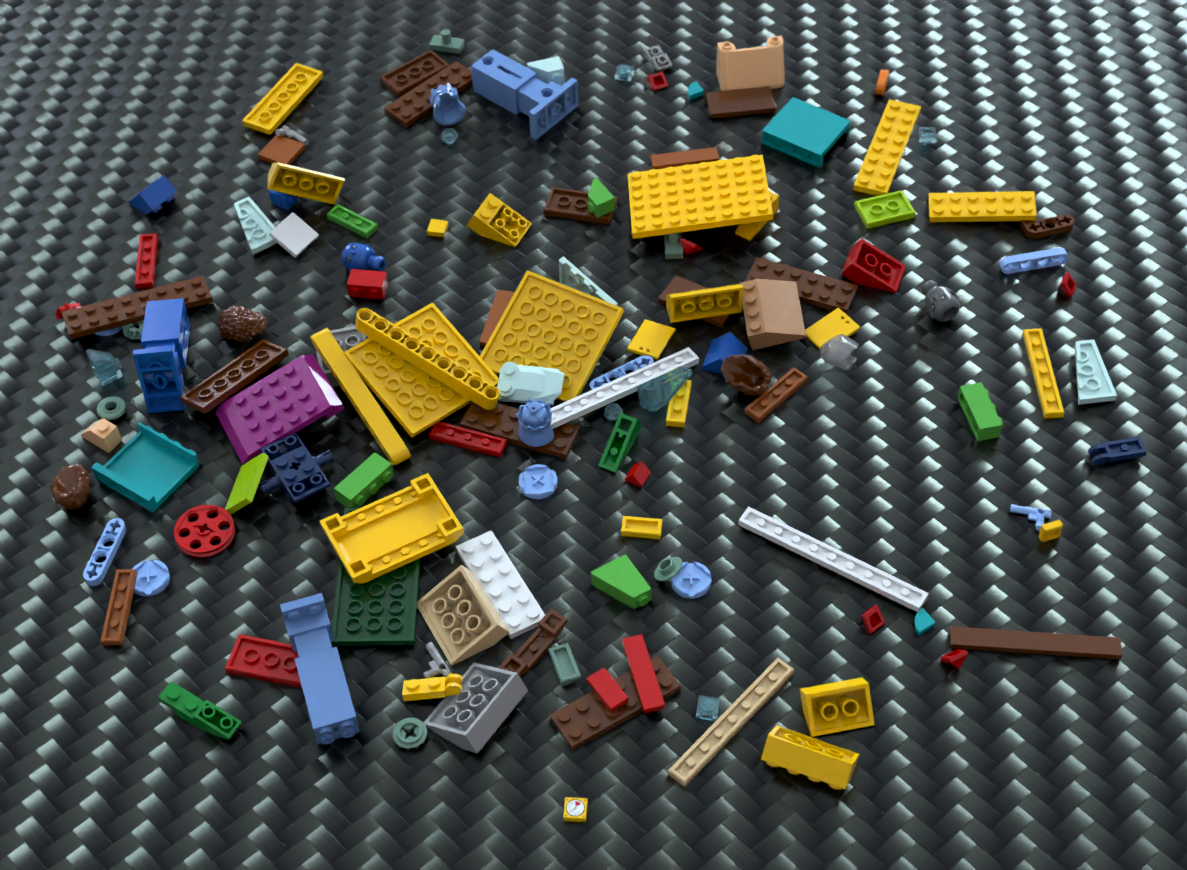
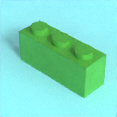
M982 382L960 386L958 401L977 441L999 437L1003 428V421L998 417L996 406L994 403H991L989 392L984 388Z
M373 453L334 488L336 500L347 508L361 507L371 495L376 494L380 487L392 479L394 476L392 464L377 453Z

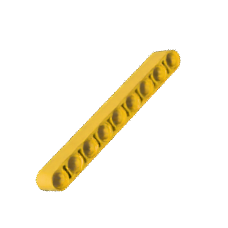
M367 308L358 310L355 328L359 332L482 408L492 410L496 407L500 395L497 387Z
M325 328L310 336L319 355L391 464L396 466L410 458L411 454L351 362L344 355L343 350L329 329Z

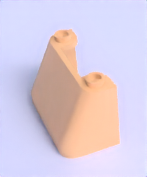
M782 36L770 37L767 40V46L736 49L731 42L717 43L716 74L721 90L728 91L769 86L770 89L782 87L785 83Z

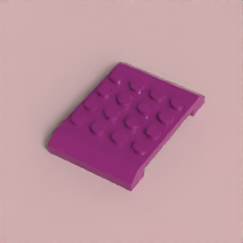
M302 355L221 403L216 411V415L244 465L262 453L261 448L298 432L324 415L329 419L345 408L314 355Z

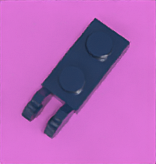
M1140 437L1104 442L1103 444L1088 448L1089 455L1094 456L1092 459L1094 465L1145 457L1147 454Z

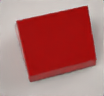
M639 462L633 465L625 477V481L643 487L651 472L643 462Z

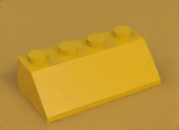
M279 162L272 163L268 173L269 190L333 205L345 181V178Z
M728 285L666 295V308L670 323L741 313L743 285Z
M776 726L768 734L761 760L766 761V764L769 766H781L786 768L789 773L795 775L803 774L808 776V779L811 781H823L829 783L830 787L841 790L842 788L846 789L859 754Z

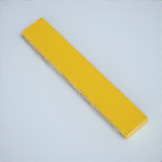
M1023 329L1022 334L1044 419L1063 418L1064 410L1042 329Z

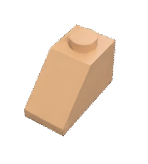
M104 418L92 423L81 434V437L108 453L122 441L117 426Z

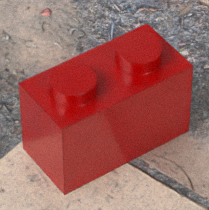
M351 269L347 281L349 297L384 299L388 286L387 274L384 271Z

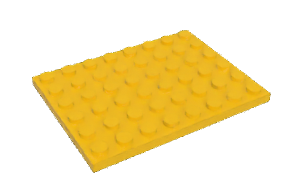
M752 155L743 158L736 157L728 160L628 173L633 239L773 220L763 155Z

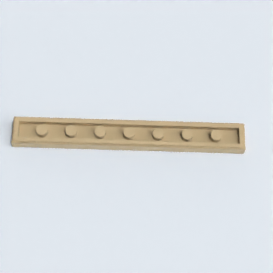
M777 658L668 770V775L685 787L794 674V669Z

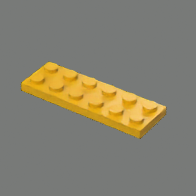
M295 63L242 120L243 126L271 135L324 77L323 72Z
M1034 191L929 193L928 197L929 222L1036 221L1037 217Z

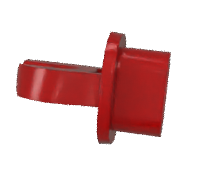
M65 303L62 307H58L56 311L57 320L63 319V311L81 307L80 303Z

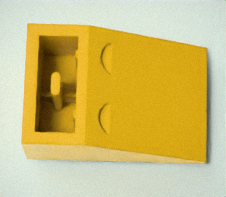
M489 193L467 226L480 236L516 247L532 223Z

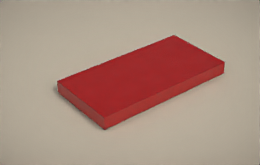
M239 634L225 666L226 673L302 688L295 662L299 655L298 652H293L291 644Z

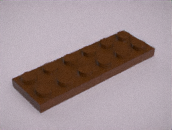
M454 62L384 108L385 113L407 128L433 111V106L429 101L432 88L436 90L439 85L444 86L450 83L453 88L457 89V93H460L473 84L472 71L460 63Z
M756 257L745 281L768 279L796 282L800 302L832 311L839 308L846 315L859 286Z
M263 339L180 396L181 403L206 414L221 402L226 401L228 397L240 391L248 383L253 382L258 376L267 372L271 367L280 363L289 355L286 348Z
M472 402L460 423L462 428L504 438L509 443L563 459H567L580 433V426L565 423L552 429L554 438L548 444L538 447L529 446L518 435L519 421L516 413H519V409L497 403L494 409L486 410Z
M658 655L651 658L650 660L664 700L680 691L681 685ZM631 670L614 679L629 699V702L610 712L593 690L550 714V720L572 751L643 712Z

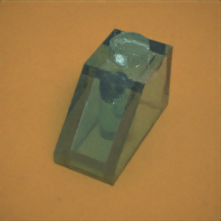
M86 350L93 373L102 386L122 376L120 370L122 364L118 358L114 359L108 352Z

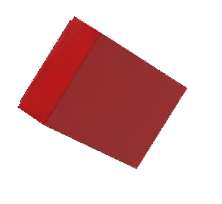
M605 668L587 677V683L610 712L629 702L628 696Z

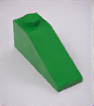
M622 413L619 414L598 465L599 467L617 473L635 443L642 426L638 419Z

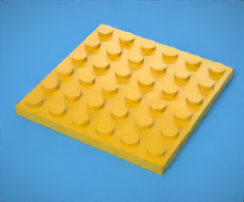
M527 270L480 357L497 375H500L501 367L507 362H514L517 365L559 369L560 372L564 373L561 395L556 399L566 402L580 396L622 317L624 309Z
M434 303L425 306L394 324L497 387L499 378ZM370 338L344 352V355L351 362L359 376L411 437L416 436L473 402Z

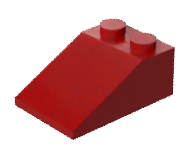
M861 238L850 249L841 275L857 284L895 293L906 265Z

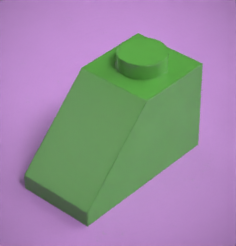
M596 177L593 179L588 193L587 208L598 218L615 210V197Z

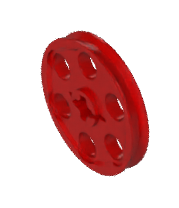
M201 505L186 511L178 519L174 528V536L178 547L184 553L193 557H209L222 552L230 545L235 535V525L232 516L227 510L216 505ZM212 513L218 514L216 518H208V516ZM191 517H198V520L195 522L188 521ZM225 524L230 526L227 530L219 529L222 525ZM182 532H190L187 537H180ZM221 540L220 544L211 545L212 541ZM195 543L201 544L198 549L191 548Z

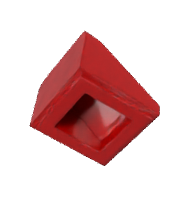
M663 71L649 75L646 79L653 91L668 87Z

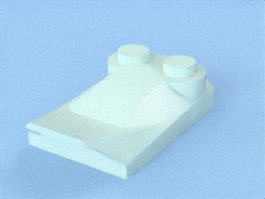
M507 362L500 370L497 385L500 391L498 400L502 402L526 403L528 398L532 401L541 399L545 404L549 402L553 406L554 400L561 395L564 373L560 372L559 369L517 365L514 362Z

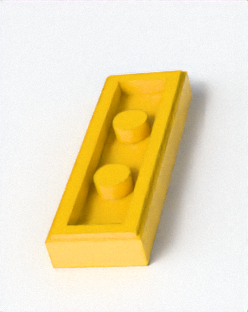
M673 379L666 426L685 428L692 380Z

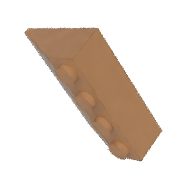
M753 279L739 283L743 285L742 303L747 335L752 350L806 338L796 282Z

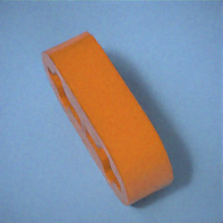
M881 69L875 94L884 95L889 70Z

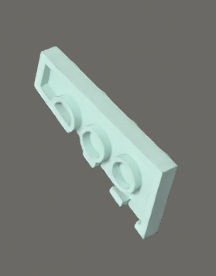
M250 197L234 203L253 255L277 243L269 236L270 232L276 227Z
M564 256L559 260L561 284L618 306L615 300Z
M1094 339L1076 341L1075 360L1078 405L1116 400L1117 394Z

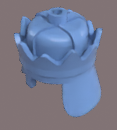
M450 83L444 86L439 85L436 90L431 89L429 101L433 106L434 119L442 125H451L459 122L464 117L466 108L459 100L457 89L453 88Z
M528 398L525 405H520L519 413H516L519 421V438L529 446L538 447L546 445L554 438V432L550 427L552 422L549 402L545 404L541 399L532 401Z

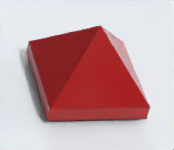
M684 238L680 239L685 255L701 250V246Z
M1066 272L1059 288L1068 297H1072L1077 284L1070 273Z
M878 605L873 606L861 616L869 634L886 623Z
M956 649L942 656L940 660L960 669L968 655V651Z

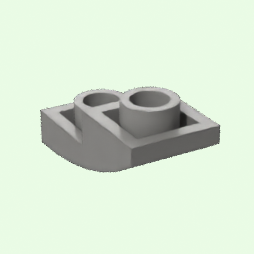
M659 45L644 50L646 58L656 71L673 66L666 53H663Z

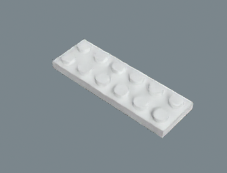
M492 531L456 546V551L466 568L475 574L510 631L508 633L510 639L539 626L538 623L545 614Z

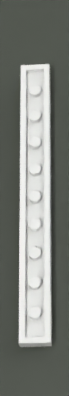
M688 347L551 408L552 422L550 427L554 429L699 363V357Z
M750 507L746 509L739 519V526L916 612L922 608L928 598L929 593Z

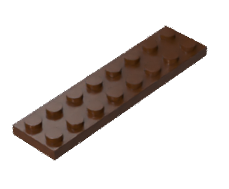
M200 276L63 311L62 316L70 339L143 321L147 301L184 298L186 309L212 303L213 299L204 277Z

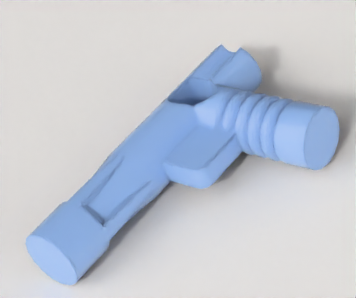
M1013 504L1010 506V512L1026 514L1029 520L1036 521L1035 529L1040 531L1041 525L1044 524V518H1051L1050 510Z

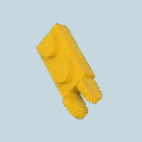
M449 674L447 677L404 681L403 701L459 695L462 692L460 684L463 678L459 674Z

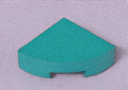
M696 81L688 87L689 100L704 95V90Z
M923 608L917 612L914 621L915 631L918 636L933 628L936 623Z

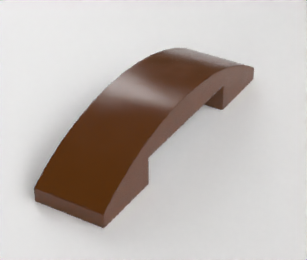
M551 608L539 621V628L514 655L511 653L498 668L516 672L519 677H522L545 655L562 632L568 620Z

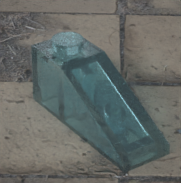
M679 366L637 386L640 406L649 411L659 410L660 407L666 405L693 374L692 370Z

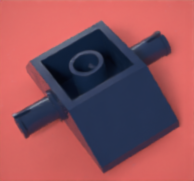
M296 432L261 448L262 453L268 455L267 464L273 477L259 483L263 494L280 487L288 500L296 503L330 487L329 481L319 468L334 461L330 450L316 457L311 456Z

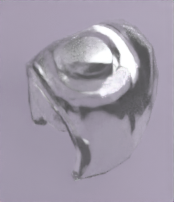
M839 334L822 344L819 353L821 358L829 365L847 370L857 361V358L850 355V353L857 349L859 345L847 336Z

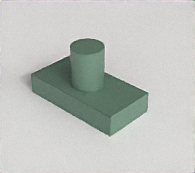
M444 29L441 31V36H433L429 46L430 50L460 54L465 43L464 39L451 37L450 30Z
M682 232L664 235L665 259L683 258V247L680 242Z

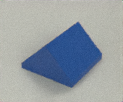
M731 332L711 341L702 369L723 374L720 369L726 357L730 358V355H746L747 347Z

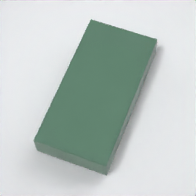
M568 643L548 649L561 686L582 680Z

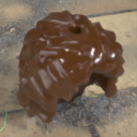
M231 306L221 313L218 321V330L223 338L244 343L248 341L250 336L254 337L256 334L265 332L268 320L257 311L253 312L243 306Z
M742 354L738 356L730 355V358L726 357L725 361L722 362L720 371L723 373L722 376L725 378V382L745 395H762L771 383L772 376L770 375L769 368L762 361H758L752 356Z
M82 464L63 467L59 471V475L55 476V478L52 477L50 491L53 492L52 496L55 503L59 504L60 507L74 510L82 507L87 502L91 479L88 476L89 472L82 467Z

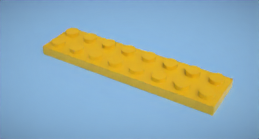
M889 99L855 180L853 190L876 196L888 194L920 114L921 106Z

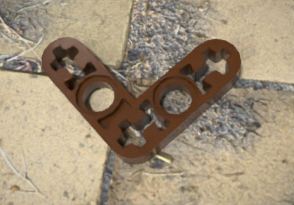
M1065 214L1042 220L1036 218V221L1021 220L1017 222L1028 238L1037 239L1071 231L1075 220L1072 216ZM1046 225H1051L1054 228H1047Z

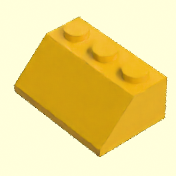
M862 677L800 689L802 708L812 737L875 725L869 683Z

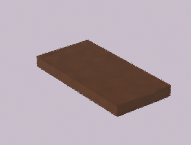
M430 50L379 78L382 84L396 96L400 97L448 67L449 64Z
M770 86L707 92L705 94L710 119L774 113L776 110Z
M552 187L543 213L544 215L611 225L615 210L597 218L587 208L589 192ZM614 196V197H615V209H616V206H617V203H618V197H617V196Z
M675 275L659 296L658 302L666 305V295L708 288ZM732 314L700 319L722 328Z

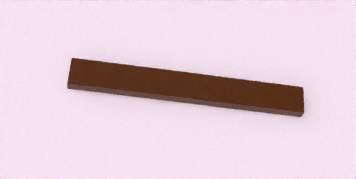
M950 626V648L1107 659L1122 658L1121 638Z

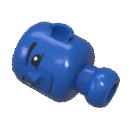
M355 242L349 243L344 248L341 258L343 266L349 269V272L351 269L383 271L386 266V260L382 256H376L375 251L369 247V244L365 245L361 242L360 244Z

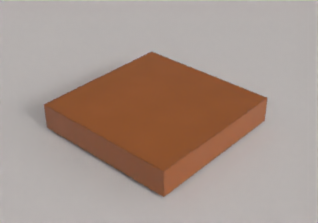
M276 135L258 156L259 159L270 163L279 162L291 165L305 149V145Z

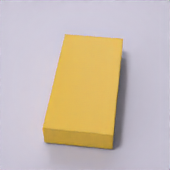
M623 516L621 536L661 539L663 519Z

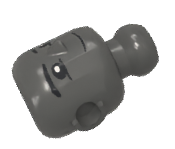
M928 280L922 285V292L926 295L924 301L927 308L926 311L932 319L947 322L958 314L960 304L957 298L959 297L952 289L938 286L934 280Z

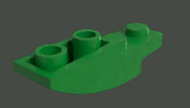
M172 681L158 697V701L176 711L178 717L210 734L227 740L233 736L242 724V721L207 699L204 702Z

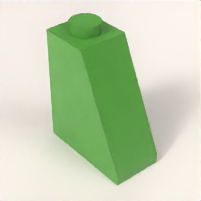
M626 554L591 571V584L627 606L635 609L651 601L650 586Z

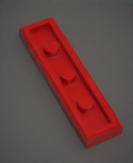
M157 234L139 236L135 275L136 289L154 288L158 246Z
M443 422L434 424L429 434V438L432 440L499 458L507 445V439Z
M643 635L623 638L622 645L644 713L665 709V703Z

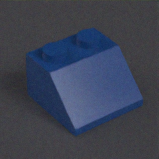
M163 175L128 201V203L145 214L151 211L156 213L162 208L160 204L164 201L167 204L174 198L173 194L177 190L166 176Z

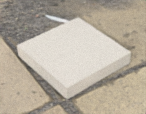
M292 212L270 232L269 236L296 258L318 238L319 234Z

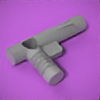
M283 126L282 129L275 131L277 136L287 135L303 143L305 146L309 142L287 126Z
M432 642L426 644L425 647L433 661L429 662L431 669L423 673L424 678H433L438 674H443L444 677H447L449 674H452Z

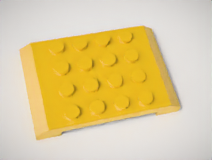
M428 473L411 480V486L340 517L336 513L320 520L323 531L353 583H366L456 542L464 533L463 527Z

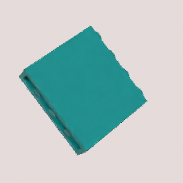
M792 97L762 130V143L820 168L823 164L824 155L842 134L849 135L851 121Z
M138 422L139 432L104 466L96 462L91 468L96 480L153 513L200 465L197 459L198 456L193 450H188L179 442L168 439L163 433L159 434L149 425L145 426Z

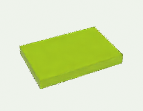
M903 190L854 201V207L867 229L916 217V212Z
M261 453L241 466L225 510L230 514L253 501L268 460V455L265 453Z

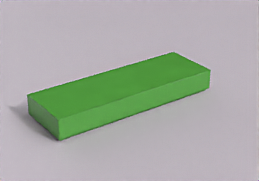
M338 204L327 213L329 220L365 238H368L378 229L376 223Z

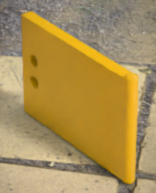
M837 308L807 328L805 332L806 337L823 353H826L858 331L860 326L841 309Z
M645 319L627 347V351L642 356L647 355L658 360L676 328Z

